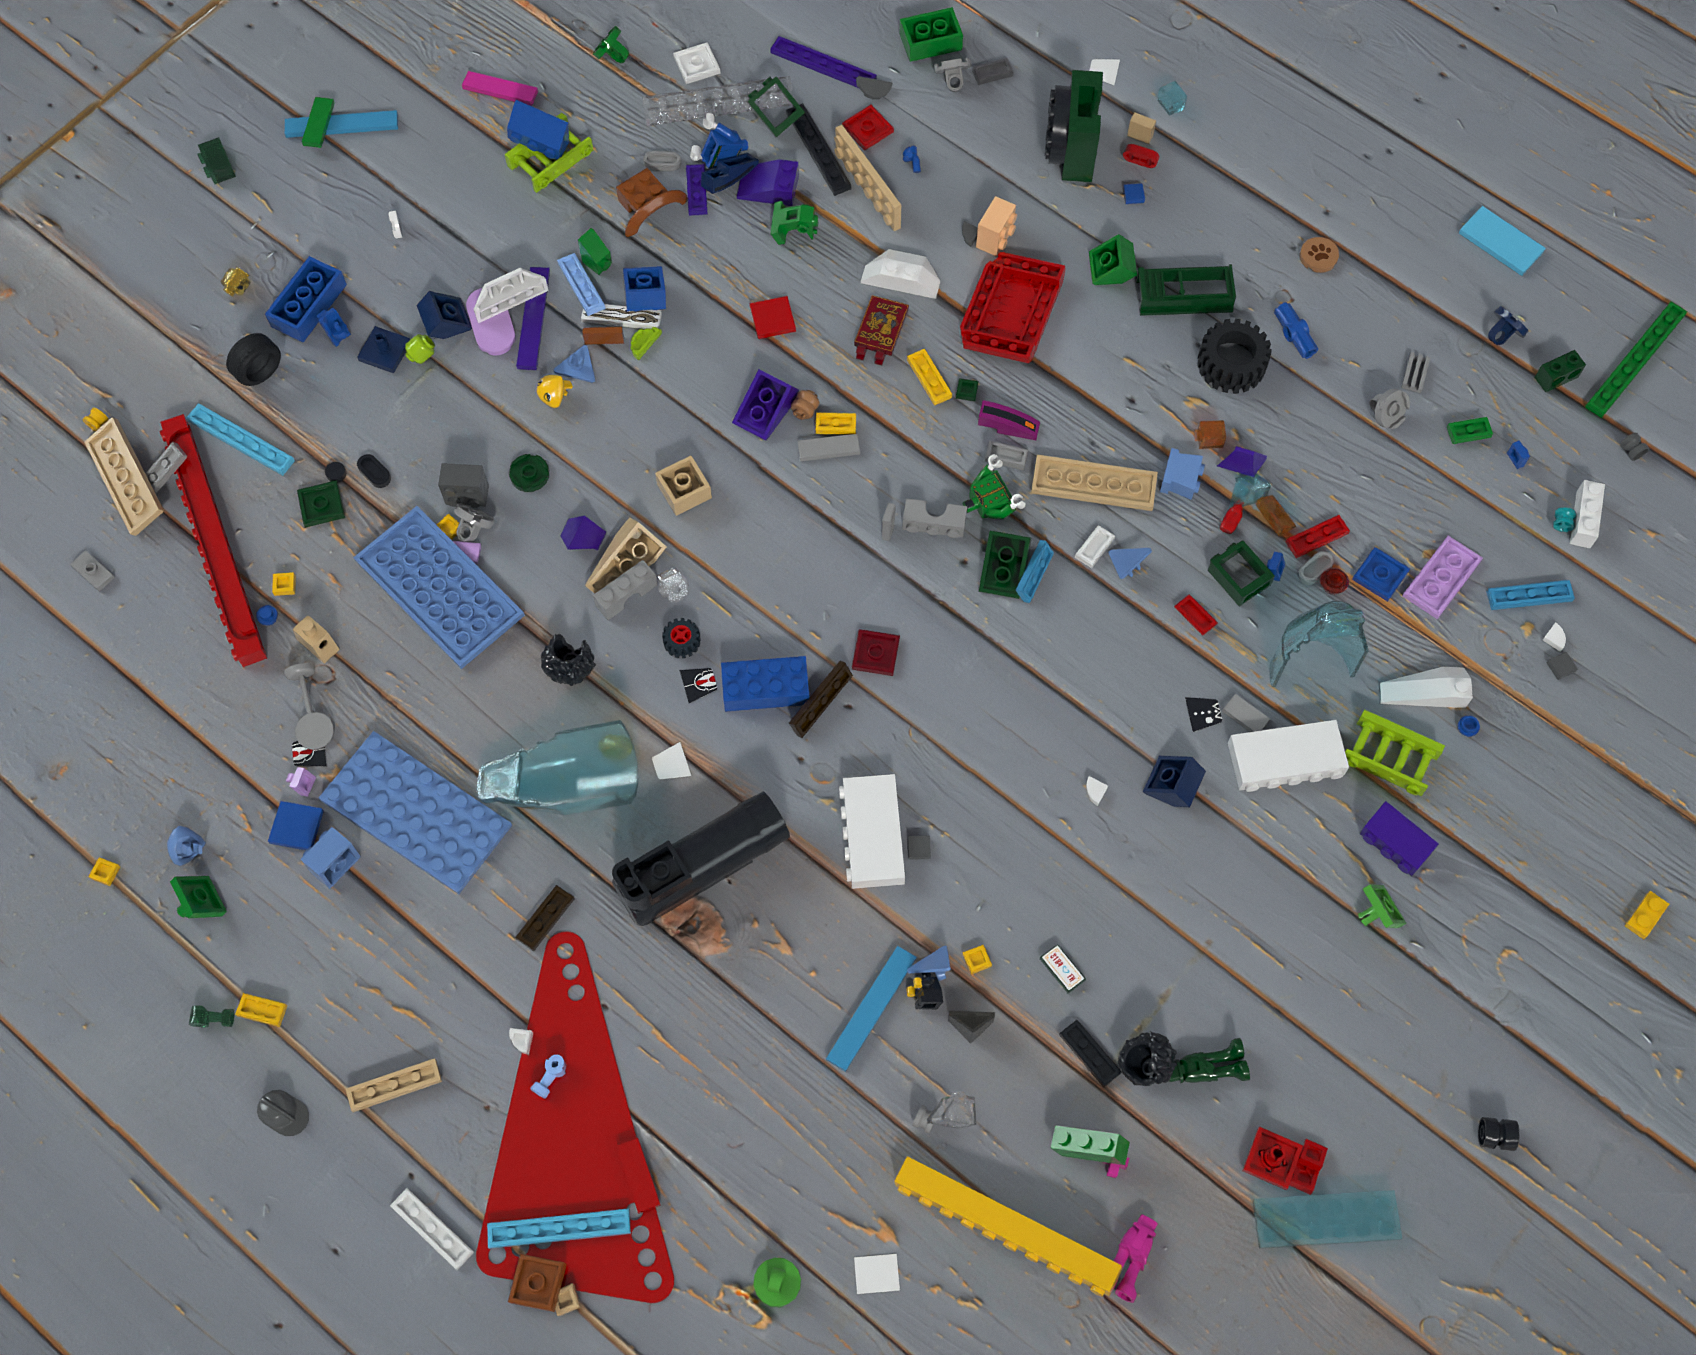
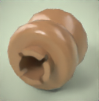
M811 390L799 391L796 399L791 404L793 415L801 420L812 418L814 411L820 404L817 394Z

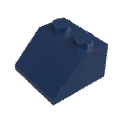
M428 291L416 305L427 335L430 337L446 339L472 329L460 297Z
M1159 755L1143 793L1173 807L1190 808L1206 770L1193 757Z

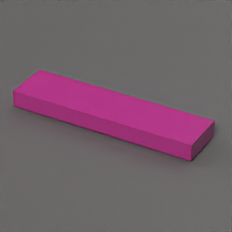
M471 71L467 72L462 83L464 90L513 102L518 100L530 106L533 105L538 94L537 87Z

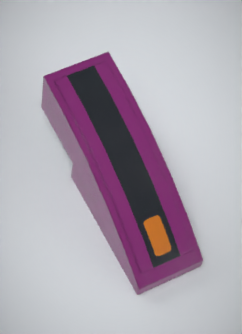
M983 400L978 425L995 428L999 434L1036 441L1040 421L1013 408Z

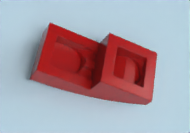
M1305 1139L1289 1186L1311 1195L1314 1191L1319 1171L1323 1167L1328 1148Z

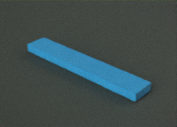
M394 110L331 115L325 135L397 130L398 112ZM309 117L285 119L286 138L303 137Z
M899 946L896 947L830 1051L826 1061L844 1072L847 1071L908 974L907 969L913 966L917 959L916 956Z

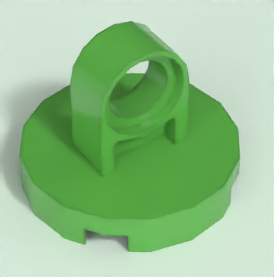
M775 1257L766 1260L758 1267L754 1275L753 1285L756 1295L762 1303L770 1307L780 1308L796 1299L801 1288V1278L798 1269L792 1262L785 1258Z

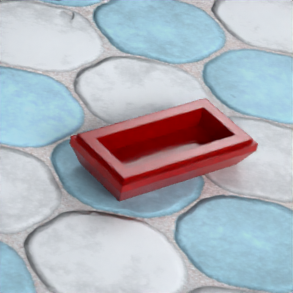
M1190 594L1174 606L1202 636L1218 624Z

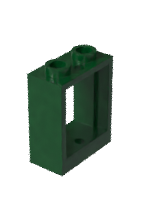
M770 76L762 83L764 87L761 90L757 91L755 89L748 95L749 100L747 103L776 138L800 118L805 111L777 77L772 79ZM774 84H776L796 109L777 127L772 125L755 104V101Z
M1243 540L1237 544L1232 543L1221 555L1219 553L1214 555L1210 559L1208 572L1239 607L1271 586L1275 577ZM1238 553L1260 576L1242 589L1221 566Z

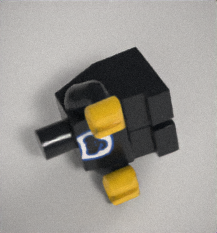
M931 972L922 973V978H914V986H908L906 989L908 997H918V1000L915 1002V1009L937 1010L943 1003L942 988L937 977H931Z

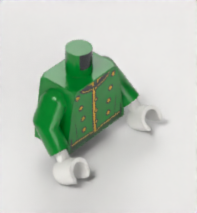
M995 454L989 457V465H986L972 482L969 493L970 499L964 501L963 506H967V513L977 509L981 518L1002 520L1016 511V508L1023 509L1025 502L1020 501L1018 503L1023 496L1015 494L1012 497L998 471L993 470L1003 465L1001 460L994 464V460L998 457Z

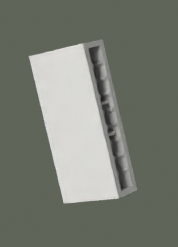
M1336 720L1231 735L1228 741L1239 791L1246 790L1247 792H1252L1260 787L1272 789L1279 787L1280 784L1297 785L1302 781L1308 780L1310 782H1318L1328 777L1339 779L1345 775L1349 768Z
M895 774L843 778V786H839L840 799H844L845 806H841V817L846 819L847 826L843 827V840H848V847L844 848L845 861L850 860V868H846L847 882L851 881L852 889L904 885L905 872Z

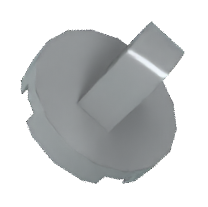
M966 58V62H962V59L943 61L940 67L938 64H935V73H945L948 88L953 92H958L964 84L962 70L971 67L970 58ZM952 78H959L960 86L958 88L950 86Z
M1390 389L1383 395L1377 394L1369 401V405L1375 412V419L1380 426L1395 429L1405 421L1406 417L1404 414L1406 409L1409 410L1410 399L1406 392L1400 389Z
M458 503L454 513L462 518L457 528V536L461 541L472 542L476 539L481 527L492 528L495 520L491 515L480 509L477 511L470 509V505ZM469 527L470 535L466 538L464 530Z

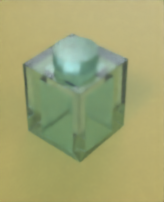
M1173 81L1159 89L1157 101L1170 116L1185 109L1187 95L1178 83Z

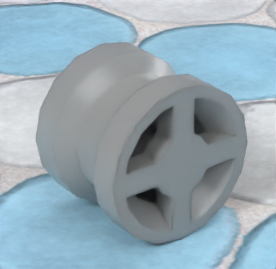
M922 1105L912 1126L916 1128L921 1127L926 1133L930 1134L939 1113L936 1111L931 1112L927 1110L926 1106Z

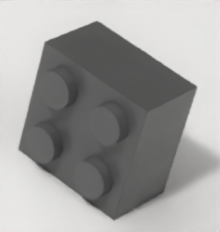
M441 463L438 486L446 505L456 507L458 503L470 505L472 508L486 507L489 484L482 465Z

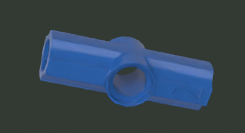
M1290 303L1280 304L1275 309L1274 314L1283 326L1286 340L1293 342L1302 358L1308 359L1312 357L1319 348L1309 334L1307 322L1304 319H1299Z

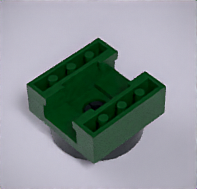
M1072 70L1070 86L1055 85V89L1050 91L1048 107L1050 117H1048L1046 130L1045 159H1048V164L1063 165L1062 180L1092 182L1100 138L1101 115H1098L1102 95L1103 72Z

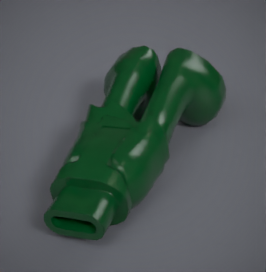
M1241 1038L1231 1040L1229 1047L1224 1050L1209 1053H1193L1182 1057L1180 1061L1175 1059L1177 1066H1175L1169 1082L1179 1081L1180 1084L1184 1081L1189 1083L1218 1081V1078L1235 1077L1240 1081H1249L1250 1071L1247 1061L1243 1060L1245 1053ZM1226 1061H1238L1234 1064L1221 1067H1215L1212 1064Z

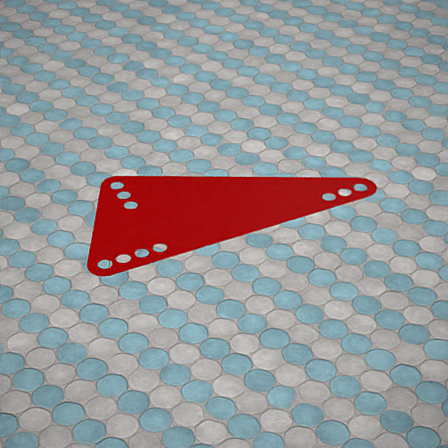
M572 932L555 934L548 941L544 952L527 1030L534 1032L529 1055L521 1053L476 1251L478 1267L483 1273L492 1277L514 1280L519 1257L513 1254L512 1246L503 1247L506 1251V1257L503 1262L494 1264L489 1260L491 1249L488 1248L487 1223L626 1209L628 1205L635 1203L616 1146L637 1137L583 940ZM568 943L573 947V954L570 958L562 959L557 955V949L561 944ZM574 964L579 968V974L575 979L568 980L564 978L562 972L566 965ZM573 985H580L585 991L583 998L578 1001L571 1000L568 996V990ZM553 1055H560L566 1063V1074L562 1077H556L548 1086L550 1093L544 1099L534 1093L531 1087L535 1082L540 1083L546 1072V1059L549 1060ZM656 1208L643 1212L638 1220H630L631 1234L552 1242L546 1249H539L535 1244H529V1250L525 1254L566 1263L567 1266L561 1288L574 1284L576 1291L646 1303H658L666 1299L674 1287V1274ZM637 1226H645L649 1230V1238L644 1243H636L632 1238V1231ZM643 1249H651L655 1253V1261L651 1266H642L638 1261V1255ZM650 1272H656L662 1278V1283L656 1290H649L644 1284L645 1276Z

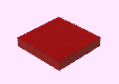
M872 105L842 122L849 135L864 151L894 133V127Z
M788 296L749 303L758 339L796 332Z

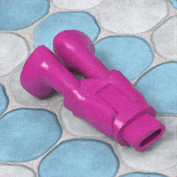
M1143 1214L1140 1215L1138 1221L1133 1223V1227L1128 1229L1121 1239L1119 1250L1113 1260L1122 1265V1269L1126 1260L1130 1264L1115 1290V1294L1130 1303L1135 1302L1137 1296L1135 1289L1136 1278L1139 1271H1143L1144 1266L1147 1264L1153 1238L1156 1236L1154 1231L1158 1225L1156 1221Z

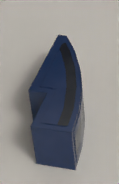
M749 153L717 161V168L702 172L701 187L711 194L720 192L744 178L759 164V160Z

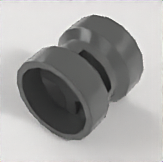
M1638 433L1627 436L1620 443L1622 449L1629 452L1628 457L1632 461L1641 458L1649 451V447L1641 442V437Z

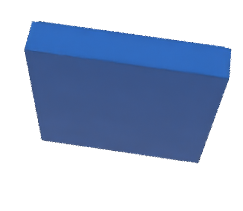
M1374 547L1352 580L1388 602L1410 571V568Z
M280 801L269 835V844L301 850L313 847L324 810L322 808Z

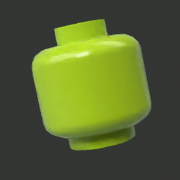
M417 334L405 344V355L411 362L415 361L422 364L434 355L435 344L429 336Z

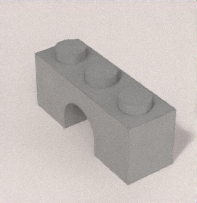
M906 498L902 530L912 533L925 532L930 535H947L951 538L963 537L967 506L947 504L943 515L933 517L926 511V501Z
M644 560L640 561L593 595L595 606L607 620H610L625 609L624 603L631 595L638 593L642 597L658 585L656 574Z

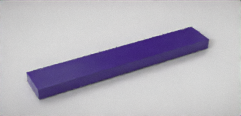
M778 36L770 48L771 54L854 87H857L856 78L858 76L877 79L876 74Z
M530 267L531 272L545 277L548 286L550 268ZM547 292L525 301L516 364L517 369L537 370Z

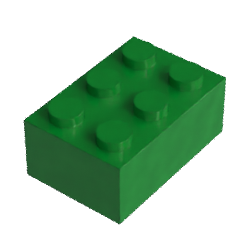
M953 7L900 19L899 35L909 62L962 50L963 33Z

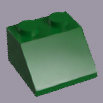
M1120 234L1089 251L1092 284H1123L1137 276L1134 245Z

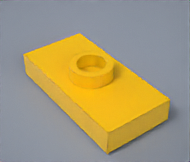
M243 993L235 1015L280 1027L287 1005Z

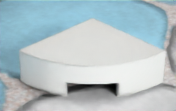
M390 211L388 214L392 223L393 235L396 239L402 238L396 211Z
M1555 622L1543 641L1561 652L1566 643L1565 633Z
M1089 776L1086 789L1090 800L1095 805H1099L1108 789V785Z
M510 1028L509 1036L515 1048L529 1055L534 1032Z

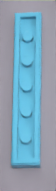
M199 403L186 417L188 422L282 476L295 462L292 456Z
M628 1208L487 1223L488 1248L631 1234L630 1210Z

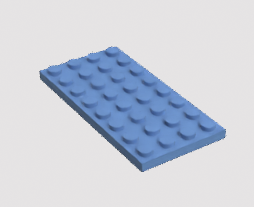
M418 506L413 508L353 557L360 567L460 669L464 668L525 616L524 612Z
M375 731L369 735L319 796L321 802L458 895L512 826L511 822Z

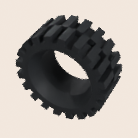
M1225 319L1223 325L1219 321L1215 323L1214 328L1210 327L1207 330V334L1203 337L1197 358V366L1200 368L1199 373L1201 377L1206 375L1204 381L1207 384L1212 381L1214 383L1212 388L1216 390L1220 386L1223 388L1222 392L1228 393L1229 389H1233V394H1238L1240 389L1243 392H1247L1250 386L1255 388L1258 382L1262 381L1266 373L1272 352L1270 340H1266L1267 335L1265 332L1259 333V326L1255 325L1252 328L1250 327L1251 322L1247 320L1245 324L1240 323L1241 319H1235L1234 323H1231L1230 319ZM1226 343L1238 344L1248 349L1252 353L1253 359L1243 365L1230 364L1219 356L1217 348Z

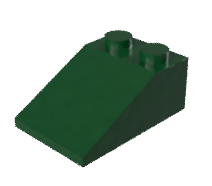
M989 531L978 592L1020 599L1016 588L1027 567L1032 542L1031 537Z

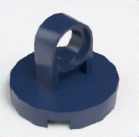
M1500 306L1494 311V314L1500 320L1489 331L1488 338L1496 345H1502L1514 333L1522 338L1526 336L1529 330L1521 321H1517L1508 310ZM1502 331L1501 336L1495 339L1497 333Z

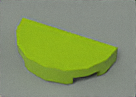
M656 327L640 329L631 338V351L638 361L659 338L662 330Z

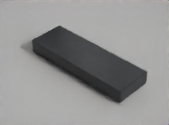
M1077 1019L1059 1033V1036L1103 1088L1122 1073Z

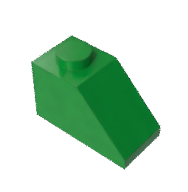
M590 228L578 239L582 263L600 275L611 266V254L595 230Z

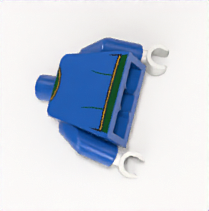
M711 113L706 114V119H703V125L706 129L714 128L715 130L710 131L702 153L699 146L693 145L690 154L691 159L694 161L702 159V162L706 164L708 169L716 168L717 161L737 156L741 151L748 150L747 140L741 139L737 131L729 129L721 123L717 124L714 122L715 117Z

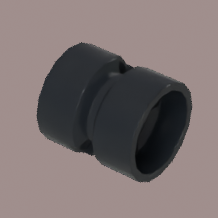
M1482 1117L1478 1126V1142L1480 1147L1495 1149L1496 1146H1499L1501 1150L1515 1151L1519 1143L1518 1122L1508 1119H1502L1498 1122L1496 1118Z

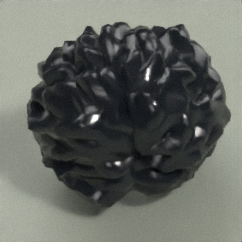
M555 634L541 653L542 670L552 681L559 684L564 683L573 686L574 684L581 683L586 676L590 675L596 664L594 663L595 657L586 640L582 641V646L579 649L574 650L573 646L568 644L561 634Z
M1149 1031V1033H1141L1136 1038L1126 1040L1122 1051H1120L1118 1064L1122 1074L1133 1085L1151 1086L1154 1083H1166L1170 1080L1173 1070L1177 1066L1174 1060L1177 1051L1172 1049L1171 1043H1169L1166 1036Z

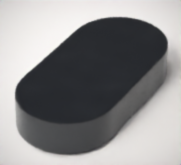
M366 454L358 459L357 467L360 473L374 487L384 488L389 485L391 481L389 471L373 455Z

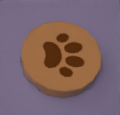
M1323 237L1308 239L1302 245L1300 251V261L1307 269L1309 267L1317 273L1332 270L1339 258V249L1335 243Z

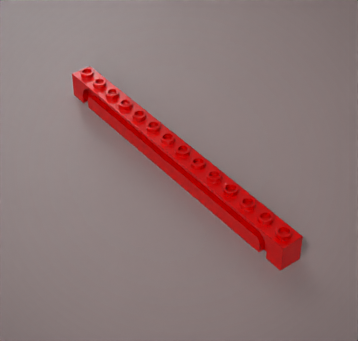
M184 414L161 421L163 430H160V435L168 445L165 447V450L172 442H175L187 455L184 462L174 472V474L178 475V479H175L179 490L183 491L184 495L181 496L182 502L189 509V512H186L190 524L193 523L195 527L192 529L195 540H199L200 545L197 546L200 556L204 557L206 561L203 563L206 574L211 576L208 582L211 590L216 592L217 596L214 597L218 609L221 608L223 613L219 616L223 626H227L228 631L225 632L227 640L234 647V649H231L232 656L235 661L239 660L243 667L267 659L190 424Z

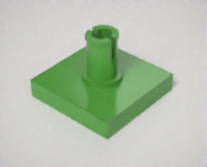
M1370 884L1363 888L1372 904L1370 908L1358 914L1360 919L1363 918L1361 922L1365 926L1378 918L1381 919L1385 928H1400L1407 924L1384 885Z

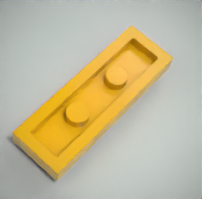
M925 349L907 356L909 365L934 406L952 398L950 389Z

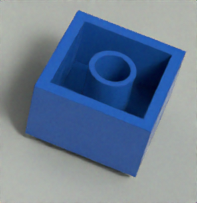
M662 266L623 268L627 311L637 312L666 309Z

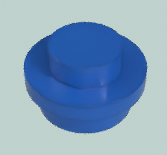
M265 605L259 608L256 618L260 624L270 626L276 622L278 612L273 606Z
M1464 716L1458 722V730L1464 736H1475L1480 730L1479 721L1473 716Z

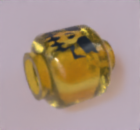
M238 267L235 269L229 268L221 279V284L224 286L223 291L232 297L234 294L242 296L251 283L248 278L250 275Z

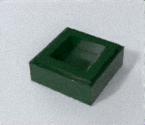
M959 378L956 399L976 401L979 381Z

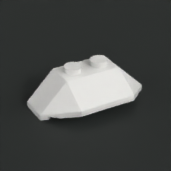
M888 249L865 265L861 283L936 299L940 279L927 257Z
M518 268L484 284L473 309L477 322L485 321L549 291L545 277L523 268Z

